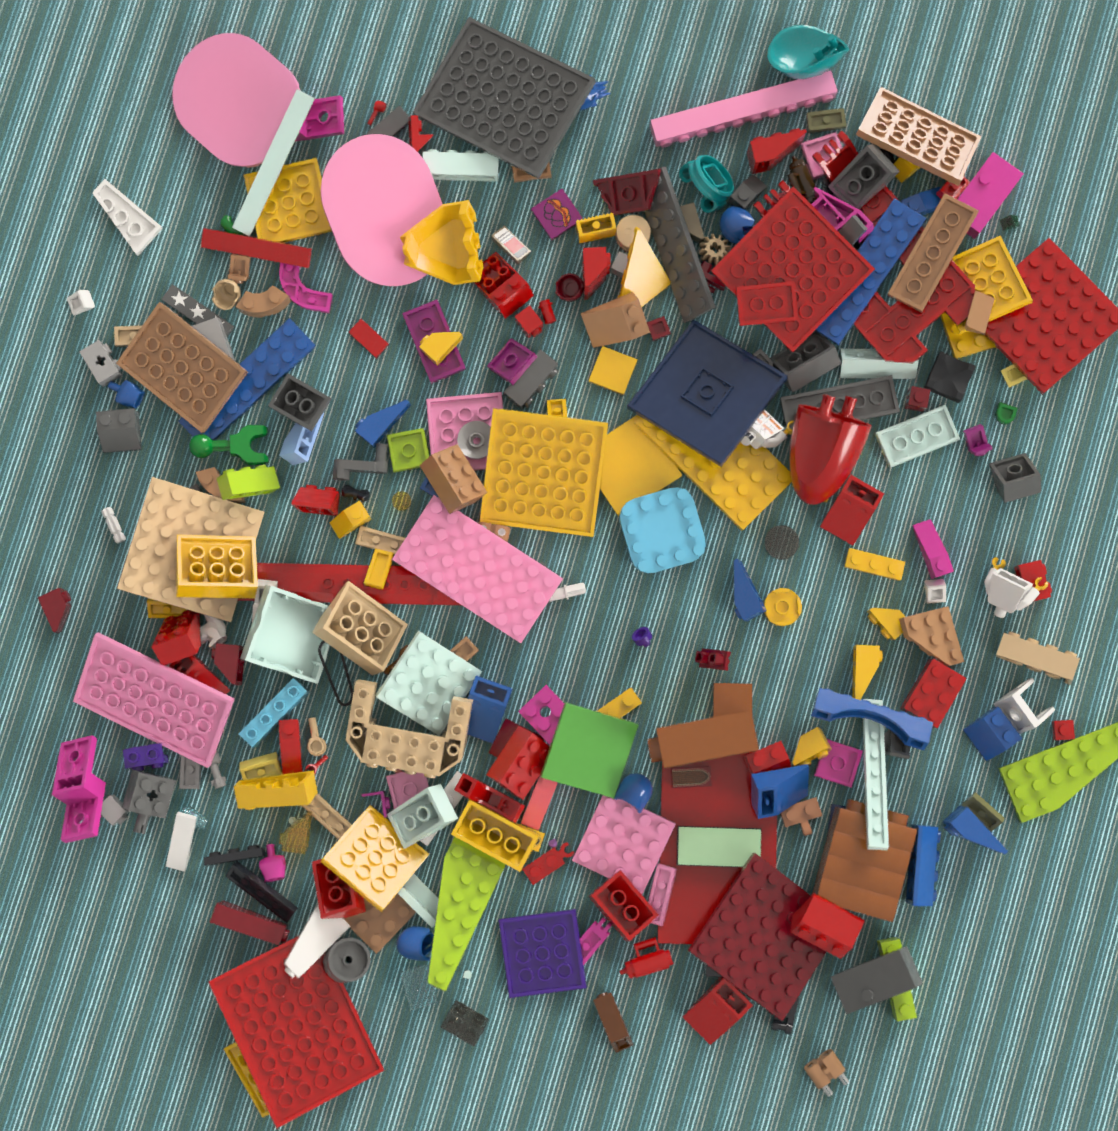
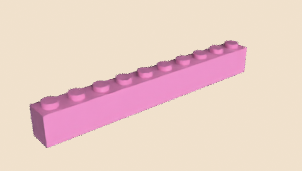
M830 70L819 76L790 81L652 119L650 121V129L655 146L664 148L670 146L673 142H686L691 137H704L709 132H722L727 127L733 126V128H737L745 122L751 121V123H755L767 116L773 118L785 111L791 113L800 107H812L818 102L828 103L835 98L837 88Z

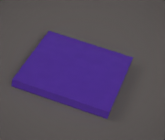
M576 909L498 919L509 998L587 988Z

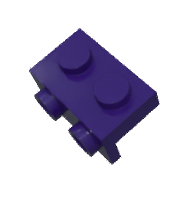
M161 743L123 750L125 769L144 771V767L147 766L157 769L164 767L163 764L169 763L168 755L163 754Z

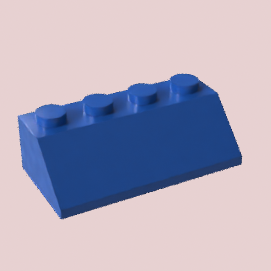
M911 824V828L917 829L908 864L905 902L913 906H933L937 895L936 890H934V882L938 880V871L935 870L936 862H939L937 843H940L941 832L935 826Z

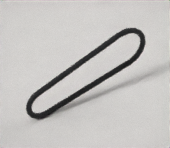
M322 641L318 648L319 657L338 703L342 706H348L352 703L353 688L344 655L340 653L351 692V700L348 703H342L339 699L321 654L322 645L325 643V641Z

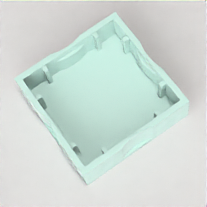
M265 585L240 659L318 684L323 670L318 648L323 640L312 632L320 617L328 608V605L300 597L270 585ZM326 642L321 648L324 662L326 661L329 644Z

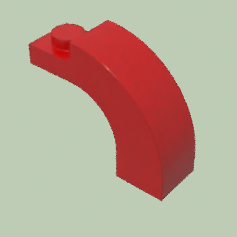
M465 773L462 774L454 791L468 799L482 804L515 823L525 805Z

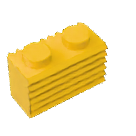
M613 213L599 215V217L595 216V218L592 216V218L588 217V219L584 218V220L581 219L580 221L577 219L576 231L579 243L616 236L617 228Z

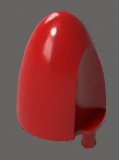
M823 394L820 408L802 404L798 405L790 443V474L796 494L806 504H820L835 494L852 472L863 451L872 426L864 421L853 418L852 414L857 401L856 398L845 396L842 410L839 413L831 411L835 397Z

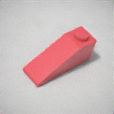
M539 776L521 824L539 831L558 782Z

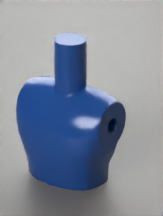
M125 380L121 386L113 381H110L108 384V388L117 392L115 401L124 406L136 409L143 400L145 392L131 381Z

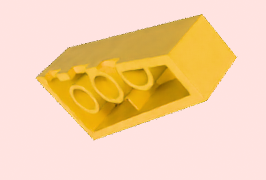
M314 771L239 780L234 785L238 809L245 808V810L261 807L309 805L318 793Z

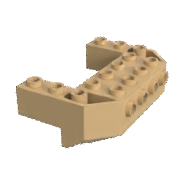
M360 679L355 682L346 741L362 763H366V766L372 768L384 766L389 771L400 769L405 770L406 774L416 775L417 772L423 773L425 777L435 778L462 761L468 738L467 733L473 699L453 697L447 731L441 737L376 725L377 719L372 718L377 682Z

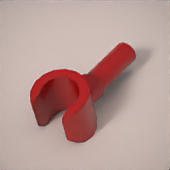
M376 101L374 103V111L367 124L372 125L378 111L385 112V102Z
M324 755L317 763L307 765L304 772L307 770L314 771L315 776L319 766L328 759L327 755Z

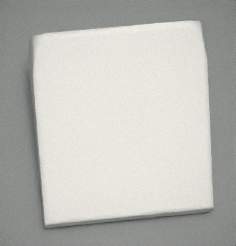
M78 290L67 298L73 315L83 313L95 307L88 290Z
M943 579L925 580L927 604L946 602L945 581Z

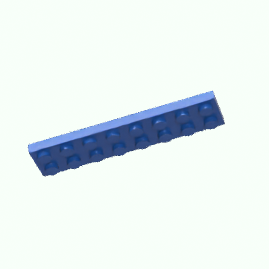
M894 198L875 225L874 230L868 235L858 250L875 270L815 330L816 332L839 346L927 218Z
M289 318L239 364L248 373L205 433H201L183 417L179 420V423L193 437L198 434H205L212 440H216L307 356L316 345Z

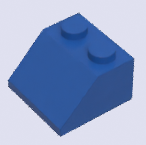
M993 707L963 729L985 761L1006 751L1022 739L999 707Z

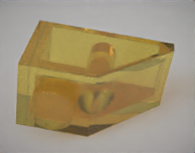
M312 811L306 812L289 825L284 833H281L279 844L282 845V851L306 853L309 845Z

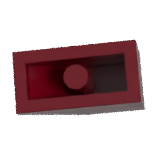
M57 588L38 597V600L54 633H61L72 606L69 602L71 597L68 591Z

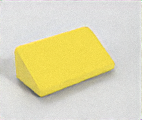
M277 752L245 760L239 764L243 780L283 775Z

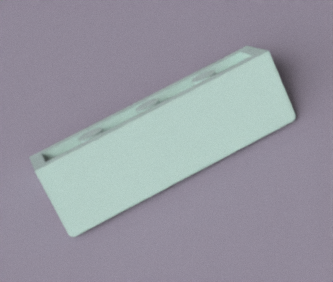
M840 348V378H879L892 375L893 379H915L919 359L913 364L885 362L875 349Z
M413 874L399 890L398 894L433 928L436 922L439 898Z

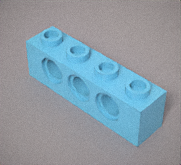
M293 678L247 724L239 735L251 747H257L276 728L279 720H283L310 691L298 679Z

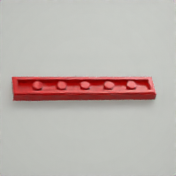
M203 228L201 247L305 268L310 267L311 248Z

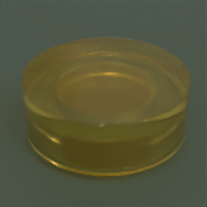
M399 491L394 494L392 504L397 510L405 511L411 506L412 501L408 493Z

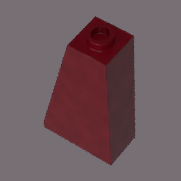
M225 900L216 904L210 919L212 924L276 945L282 944L283 941L286 942L290 933L287 930L288 924Z

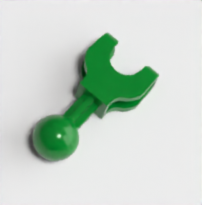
M246 425L239 433L230 435V440H212L205 434H198L190 440L189 449L192 455L197 458H206L212 452L230 451L231 457H239L247 465H265L269 462L268 456L264 453L254 452L250 446L255 438L265 437L268 434V427L264 425Z

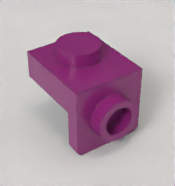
M979 424L963 430L968 451L974 456H983L993 449L992 445L987 441L983 425Z

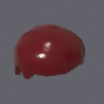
M568 273L562 275L556 282L555 293L563 301H577L583 294L584 283L576 274Z

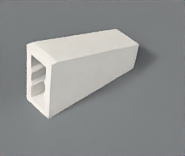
M317 903L284 962L286 966L285 972L291 978L294 976L299 978L350 925L343 918L321 919Z

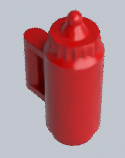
M656 937L634 943L637 957L625 962V967L620 970V974H626L629 978H639L668 969L669 966L673 965L669 950L659 949ZM652 946L656 947L657 951L642 956L639 954V950Z

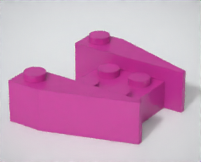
M817 187L814 188V194L817 199L811 205L837 231L854 215L868 229L857 240L859 243L874 230L873 223L861 210Z

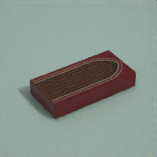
M710 766L671 769L673 788L712 786Z

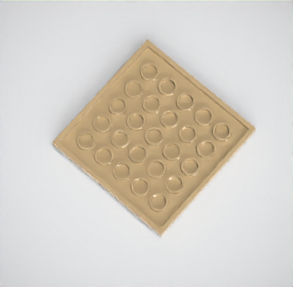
M152 477L117 589L231 622L238 598L176 597L177 535L255 537L256 539L264 512Z

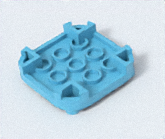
M677 487L634 498L626 502L621 508L619 523L621 524L630 555V561L639 571L655 573L697 560L705 552V536L696 505L691 494L686 489Z

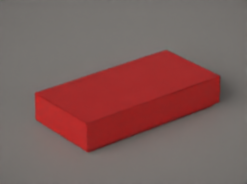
M362 319L348 332L376 359L389 346Z

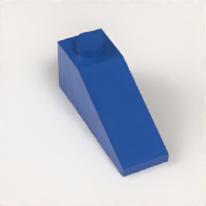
M941 186L917 193L901 200V203L922 216L935 211L941 200L936 195Z
M404 400L371 414L365 419L362 418L355 427L357 429L355 432L375 448L376 444L383 439L411 406L410 402Z
M736 559L734 560V604L737 607L735 612L739 619L749 621L767 610L742 561Z

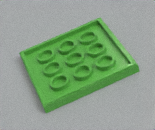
M565 702L540 777L614 798L638 724Z

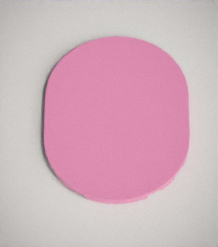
M224 33L203 40L186 55L176 73L172 97L177 118L189 134L221 161L232 166L250 168L260 166L263 163L296 90H300L292 72L256 41L241 34Z
M371 134L350 140L340 147L327 163L323 172L320 189L324 213L339 251L352 270L372 283L383 286H402L418 281L427 274L404 265L405 255L402 250L404 244L400 236L442 205L431 172L424 159L413 147L395 137Z

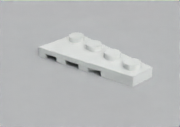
M104 179L93 191V195L137 256L163 229L107 180Z

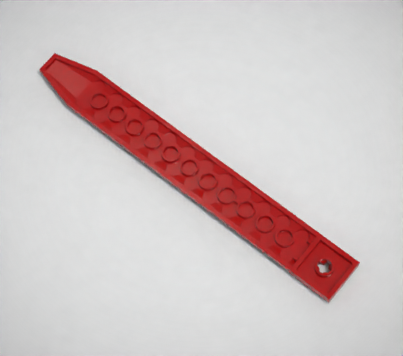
M257 563V580L278 581L277 588L319 603H331L345 583L349 581L379 604L463 606L403 566H390L384 588L381 590L364 585L369 565ZM238 598V601H255V598Z

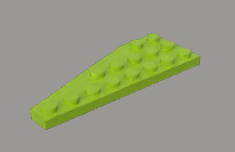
M1118 722L998 768L1020 823L1059 809L1118 759Z
M454 837L444 857L427 982L446 992L506 866L503 862L457 837Z

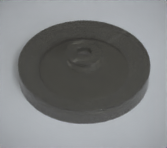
M775 526L765 536V550L775 559H788L796 553L799 547L798 535L788 526Z

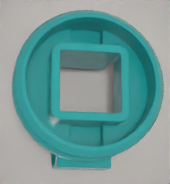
M700 155L696 160L686 162L679 170L680 179L685 183L693 182L696 188L704 195L700 206L705 213L722 209L727 204L726 200L734 192V182L728 170L717 159L709 155Z

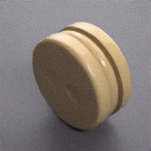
M626 216L619 221L616 227V242L624 251L629 252L630 244L633 242L635 227L640 228L649 243L651 235L650 226L641 216Z

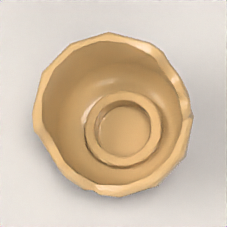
M219 280L212 289L214 292L212 301L219 309L229 310L240 301V287L233 280Z

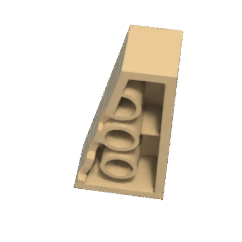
M1014 632L1003 634L996 657L1019 666L1027 665L1026 668L1041 673L1045 671V674L1053 679H1060L1062 677L1065 679L1064 683L1071 685L1080 660L1077 654L1070 651H1065V653L1057 651V647L1049 644L1046 647L1039 645V641L1035 639L1019 638L1020 635Z

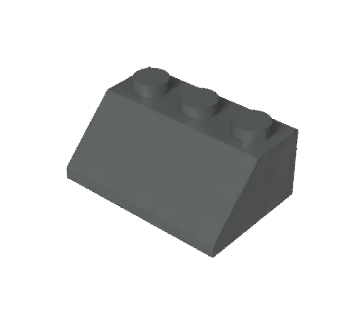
M816 331L793 353L786 348L770 357L773 361V367L788 376L784 384L792 392L801 389L806 384L841 364L836 347Z

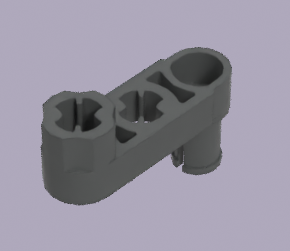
M376 444L375 460L334 459L332 479L340 481L350 480V472L387 474L388 444Z

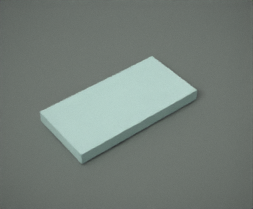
M946 405L875 433L889 469L960 440Z

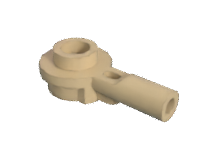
M316 717L309 718L311 738L307 744V749L311 755L321 756L325 753L327 744L324 739L319 737Z

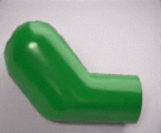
M225 215L222 217L220 223L225 232L245 236L244 233L232 228L234 224L231 216Z

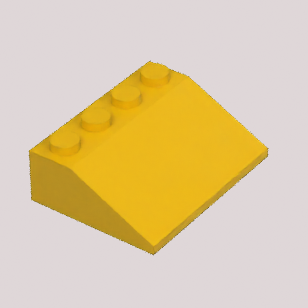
M177 535L176 597H256L258 580L255 537Z

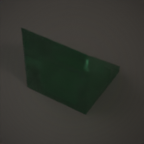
M1009 215L1000 220L1003 231L1020 226L1017 215Z

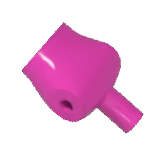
M274 844L266 845L268 857L259 861V868L265 882L285 879V857L283 855H275Z

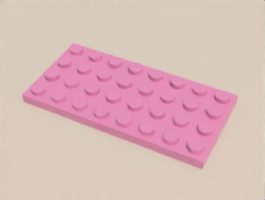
M433 495L392 558V560L519 643L523 642L563 578L460 511L449 514L440 498Z
M98 632L94 635L73 702L156 743H161L162 746L208 768L212 764L234 698L166 665L163 666L160 662Z

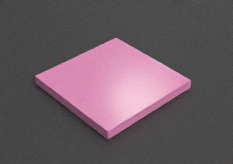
M502 392L426 399L431 455L458 444L457 437L460 429L471 421H482L491 427L493 408L503 409ZM475 438L473 440V443L479 444L481 440L479 438ZM465 456L474 471L486 470L487 456L481 459H472Z

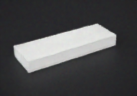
M182 812L176 814L166 867L180 871L186 870L197 820L196 816Z

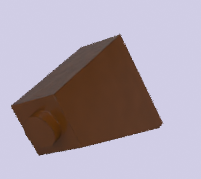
M605 992L599 994L597 999L593 1001L615 1052L618 1053L634 1046L612 993Z

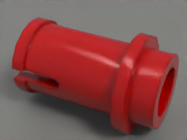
M549 299L540 301L538 306L541 309L545 325L557 321L551 306L553 303Z

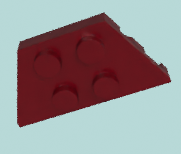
M661 169L592 181L594 186H597L600 190L602 199L608 204V208L613 215L650 210Z

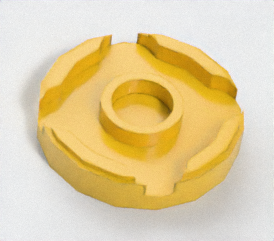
M775 589L764 600V606L767 610L764 614L769 622L776 626L791 625L801 614V600L790 589Z

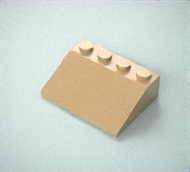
M347 581L322 614L312 633L373 676L384 672L408 624Z

